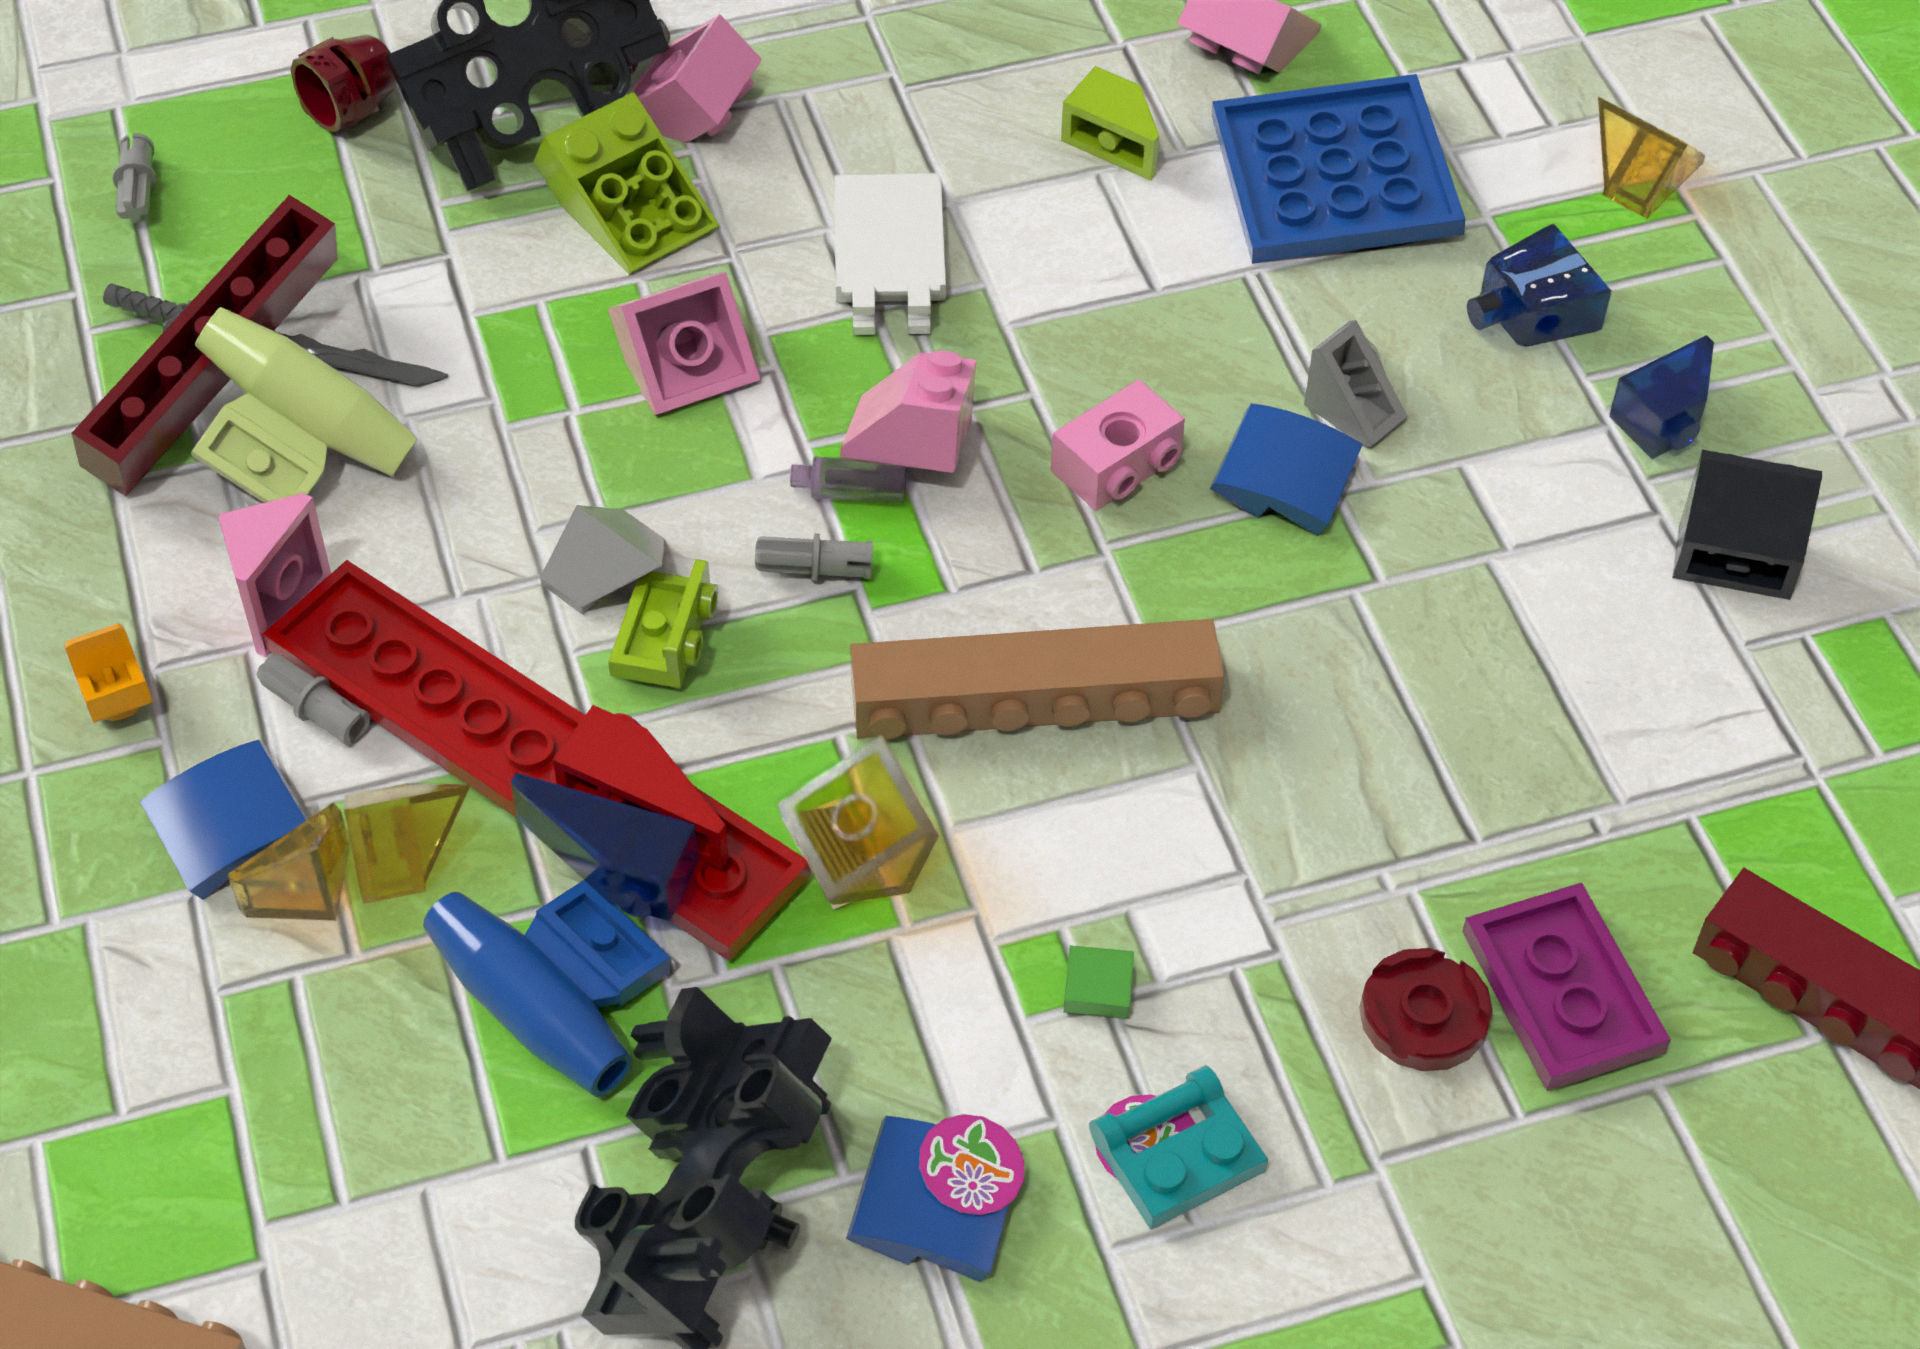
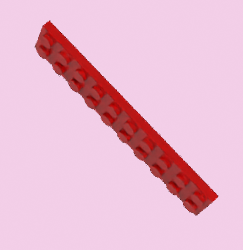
M348 560L342 563L262 633L267 650L273 654L282 655L314 678L321 676L327 678L330 688L352 704L354 703L359 708L367 711L370 714L371 720L728 961H731L811 876L809 860L697 787L695 788L726 826L729 860L723 869L717 868L558 795L553 758L584 718L585 714Z

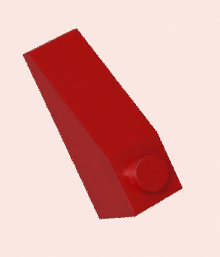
M592 705L553 758L558 795L717 868L723 869L729 859L726 826L722 819L647 728L642 727L634 718L626 714H613Z

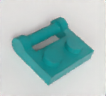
M1207 1065L1186 1075V1082L1117 1116L1106 1113L1089 1123L1090 1133L1096 1147L1150 1230L1264 1173L1268 1163L1267 1156L1225 1097L1223 1087L1216 1073ZM1197 1106L1206 1118L1137 1154H1134L1127 1143L1128 1140Z

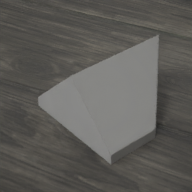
M1357 320L1347 322L1312 350L1304 405L1346 435L1361 442L1363 447L1374 445L1408 417L1385 374L1376 346L1365 337Z
M576 505L540 576L541 585L584 615L609 593L661 567L664 547L666 546L665 539L623 509Z

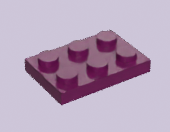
M1582 882L1465 918L1462 932L1547 1091L1667 1052L1671 1039Z

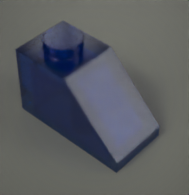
M1707 335L1620 377L1618 380L1609 417L1651 459L1672 449L1680 450L1693 442L1700 432V422L1708 397L1714 341Z

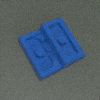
M1251 403L1241 419L1210 489L1258 518L1270 507L1319 536L1329 525L1363 444L1345 433L1306 416L1271 406Z
M260 740L239 745L198 763L140 800L188 890L202 900L253 861L267 870L316 832L265 744Z
M886 1116L879 1128L846 1239L906 1265H909L919 1256L981 1282L991 1272L1009 1204L999 1211L984 1215L960 1213L942 1204L926 1187L919 1169L920 1147L928 1131L937 1124L909 1118Z

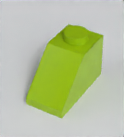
M1095 66L1063 101L1061 141L1148 180H1152L1155 177L1160 135L1141 85Z

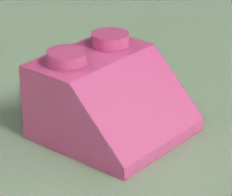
M1188 0L1177 23L1193 32L1189 42L1217 54L1220 45L1235 51L1232 62L1257 74H1260L1263 66L1280 73L1318 34L1322 26L1317 21L1277 0Z
M721 14L670 43V49L666 52L654 56L628 93L635 92L662 136L687 143L705 132L709 136L715 135L730 121L732 114L728 110L731 105L740 100L754 84L750 77L762 59Z
M726 272L708 275L607 308L624 361L654 415L760 380Z
M944 350L932 353L920 352L861 396L841 445L840 457L954 473L972 422L977 360L962 358L955 352Z

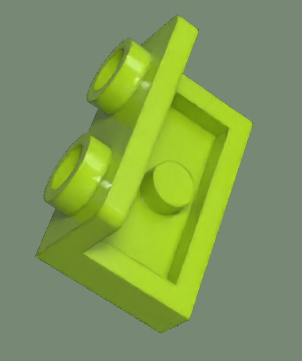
M696 559L690 577L651 571L637 579L608 661L610 676L681 689L688 666L696 667L701 656L703 632L700 629L703 620H712L717 607L718 585L710 583L708 561Z

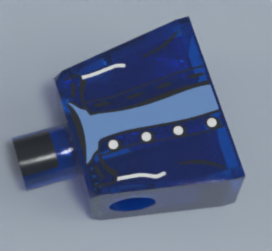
M1551 224L1489 259L1486 263L1480 295L1468 300L1467 314L1476 329L1482 330L1500 323L1517 345L1529 347L1602 330L1612 290L1557 226Z

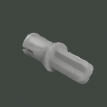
M133 133L131 149L128 135L120 140L119 165L114 169L112 179L114 186L118 189L116 204L118 216L121 219H130L136 224L142 222L144 214L149 211L150 193L155 189L157 177L152 168L153 142L143 134Z
M814 533L813 539L761 536L757 539L755 546V567L757 570L764 572L811 574V580L816 581L818 575L871 579L873 541L820 540V534Z
M280 654L269 655L265 662L259 666L256 675L260 679L261 684L292 705L295 716L300 720L307 721L310 719L314 723L316 722L346 746H349L350 742L352 744L357 742L367 730L371 719L370 714L330 688L329 680L324 676L314 678Z

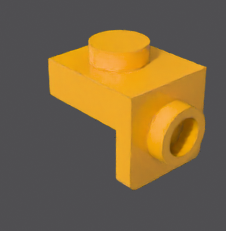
M114 624L65 642L64 647L93 723L104 719L116 721L128 718L135 714L141 706L153 702L148 685L122 624Z

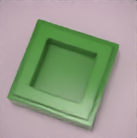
M1070 945L1064 1013L1129 1019L1134 951Z

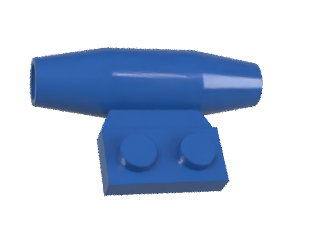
M584 879L538 909L525 935L460 892H452L443 896L430 908L425 916L423 928L463 987L533 1056L595 1097H601L610 1093L623 1082L632 1068L633 1058L597 1007L617 1004L620 1007L670 973V956L591 882Z

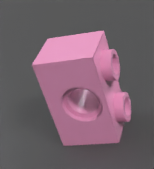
M1138 379L1053 432L1051 472L1093 510L1097 511L1114 499L1120 500L1125 498L1134 490L1136 485L1158 471L1164 472L1170 469L1178 461L1182 453L1185 418Z

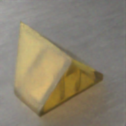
M1598 96L1604 179L1602 195L1648 219L1704 163L1706 155L1686 142Z
M405 783L345 795L344 814L363 904L427 891L425 883L471 785Z
M331 803L227 874L238 909L246 918L336 921L350 843L341 810L334 803Z

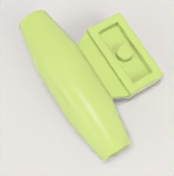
M220 307L210 318L195 342V346L247 394L222 407L192 450L191 456L263 503L300 493L309 495L324 473L327 447L393 476L418 439L367 390L288 337Z

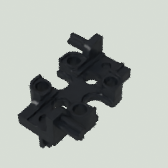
M442 0L432 14L431 29L433 35L388 54L386 60L428 152L446 145L466 192L496 180L475 132H477L483 143L498 150L511 149L541 136L537 120L530 111L528 102L530 91L536 83L551 79L565 85L572 95L573 103L580 116L584 117L625 96L631 81L629 67L670 49L663 33L664 30L661 23L658 22L649 0H529L530 6L527 17L523 22L514 26L499 25L493 21L486 12L483 0ZM458 8L468 12L473 19V31L464 35L453 31L448 25V11ZM580 19L588 25L591 37L585 47H572L565 41L562 30L567 20ZM482 58L493 65L496 76L491 86L480 88L469 81L466 69L471 60ZM591 68H602L608 72L612 79L610 93H598L591 87L588 79ZM495 108H507L515 114L518 125L514 134H503L495 128L492 121V114Z
M698 987L681 989L668 1014L667 1020L636 1025L630 1035L638 1043L633 1052L636 1058L642 1061L671 1057L675 1064L662 1067L644 1082L636 1094L626 1117L652 1140L649 1150L656 1157L672 1160L682 1157L680 1166L672 1179L654 1195L652 1193L630 1194L621 1187L599 1188L597 1185L591 1184L578 1208L575 1217V1229L580 1236L598 1250L600 1256V1275L596 1287L581 1315L603 1335L665 1333L682 1349L718 1348L724 1336L718 1331L720 1324L704 1311L716 1283L725 1270L736 1268L744 1263L758 1249L775 1215L769 1210L774 1200L763 1190L745 1188L739 1182L740 1177L747 1166L764 1152L773 1149L786 1150L799 1147L801 1142L803 1144L809 1142L820 1115H826L832 1104L826 1099L828 1094L813 1081L832 1037L812 1018L794 1020L791 1016L783 1017L781 1022L746 1026L743 1022L735 1023Z

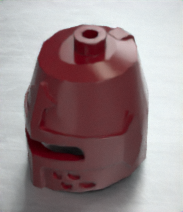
M366 34L340 40L332 37L300 53L299 57L292 61L290 71L294 89L304 112L319 126L329 132L339 131L343 128L348 129L380 112L381 110L378 105L394 91L397 85L386 60V56L391 53L390 50L378 38Z

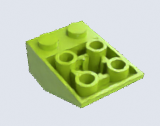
M635 92L544 136L533 161L560 205L629 275L707 235L720 226Z

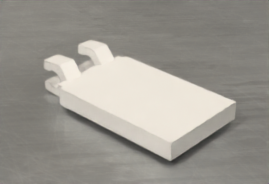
M941 173L834 175L836 302H853V335H875V302L907 301L908 334H930V301H946Z

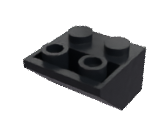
M1702 449L1678 528L1672 578L1790 600L1804 564L1822 481V471Z

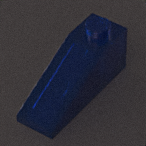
M520 773L514 774L510 783L517 819L610 904L618 906L621 910L632 916H653L671 921L699 861L695 824Z

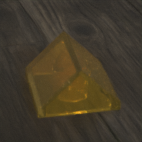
M882 735L776 804L823 893L832 905L910 893L940 835Z

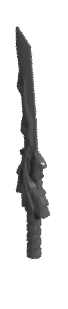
M113 283L106 287L103 295V301L106 305L115 308L120 307L122 310L131 313L136 312V314L147 318L149 316L151 319L160 322L165 321L163 323V332L191 303V300H189L188 304L180 303L176 305V303L167 300L162 301L161 298L151 295L146 296L145 293L131 291L129 288ZM279 333L288 337L330 366L411 385H420L449 377L447 373L425 366L386 359L367 349L345 350L321 344L303 334L290 336Z

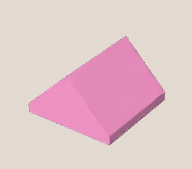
M304 493L218 514L257 654L267 657L271 652L266 649L262 633L331 574L312 496Z

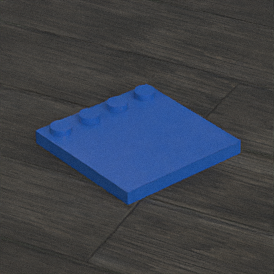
M1417 74L1212 101V119L1252 264L1464 235L1466 219Z

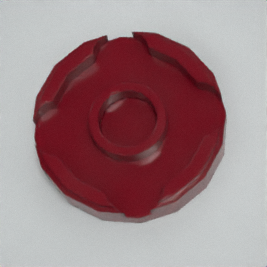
M1432 948L1404 949L1383 958L1373 969L1372 975L1367 979L1359 1006L1363 1030L1376 1050L1398 1065L1419 1071L1448 1070L1470 1060L1484 1044L1493 1012L1489 989L1473 967L1462 960L1459 965L1451 959L1444 958L1445 952Z

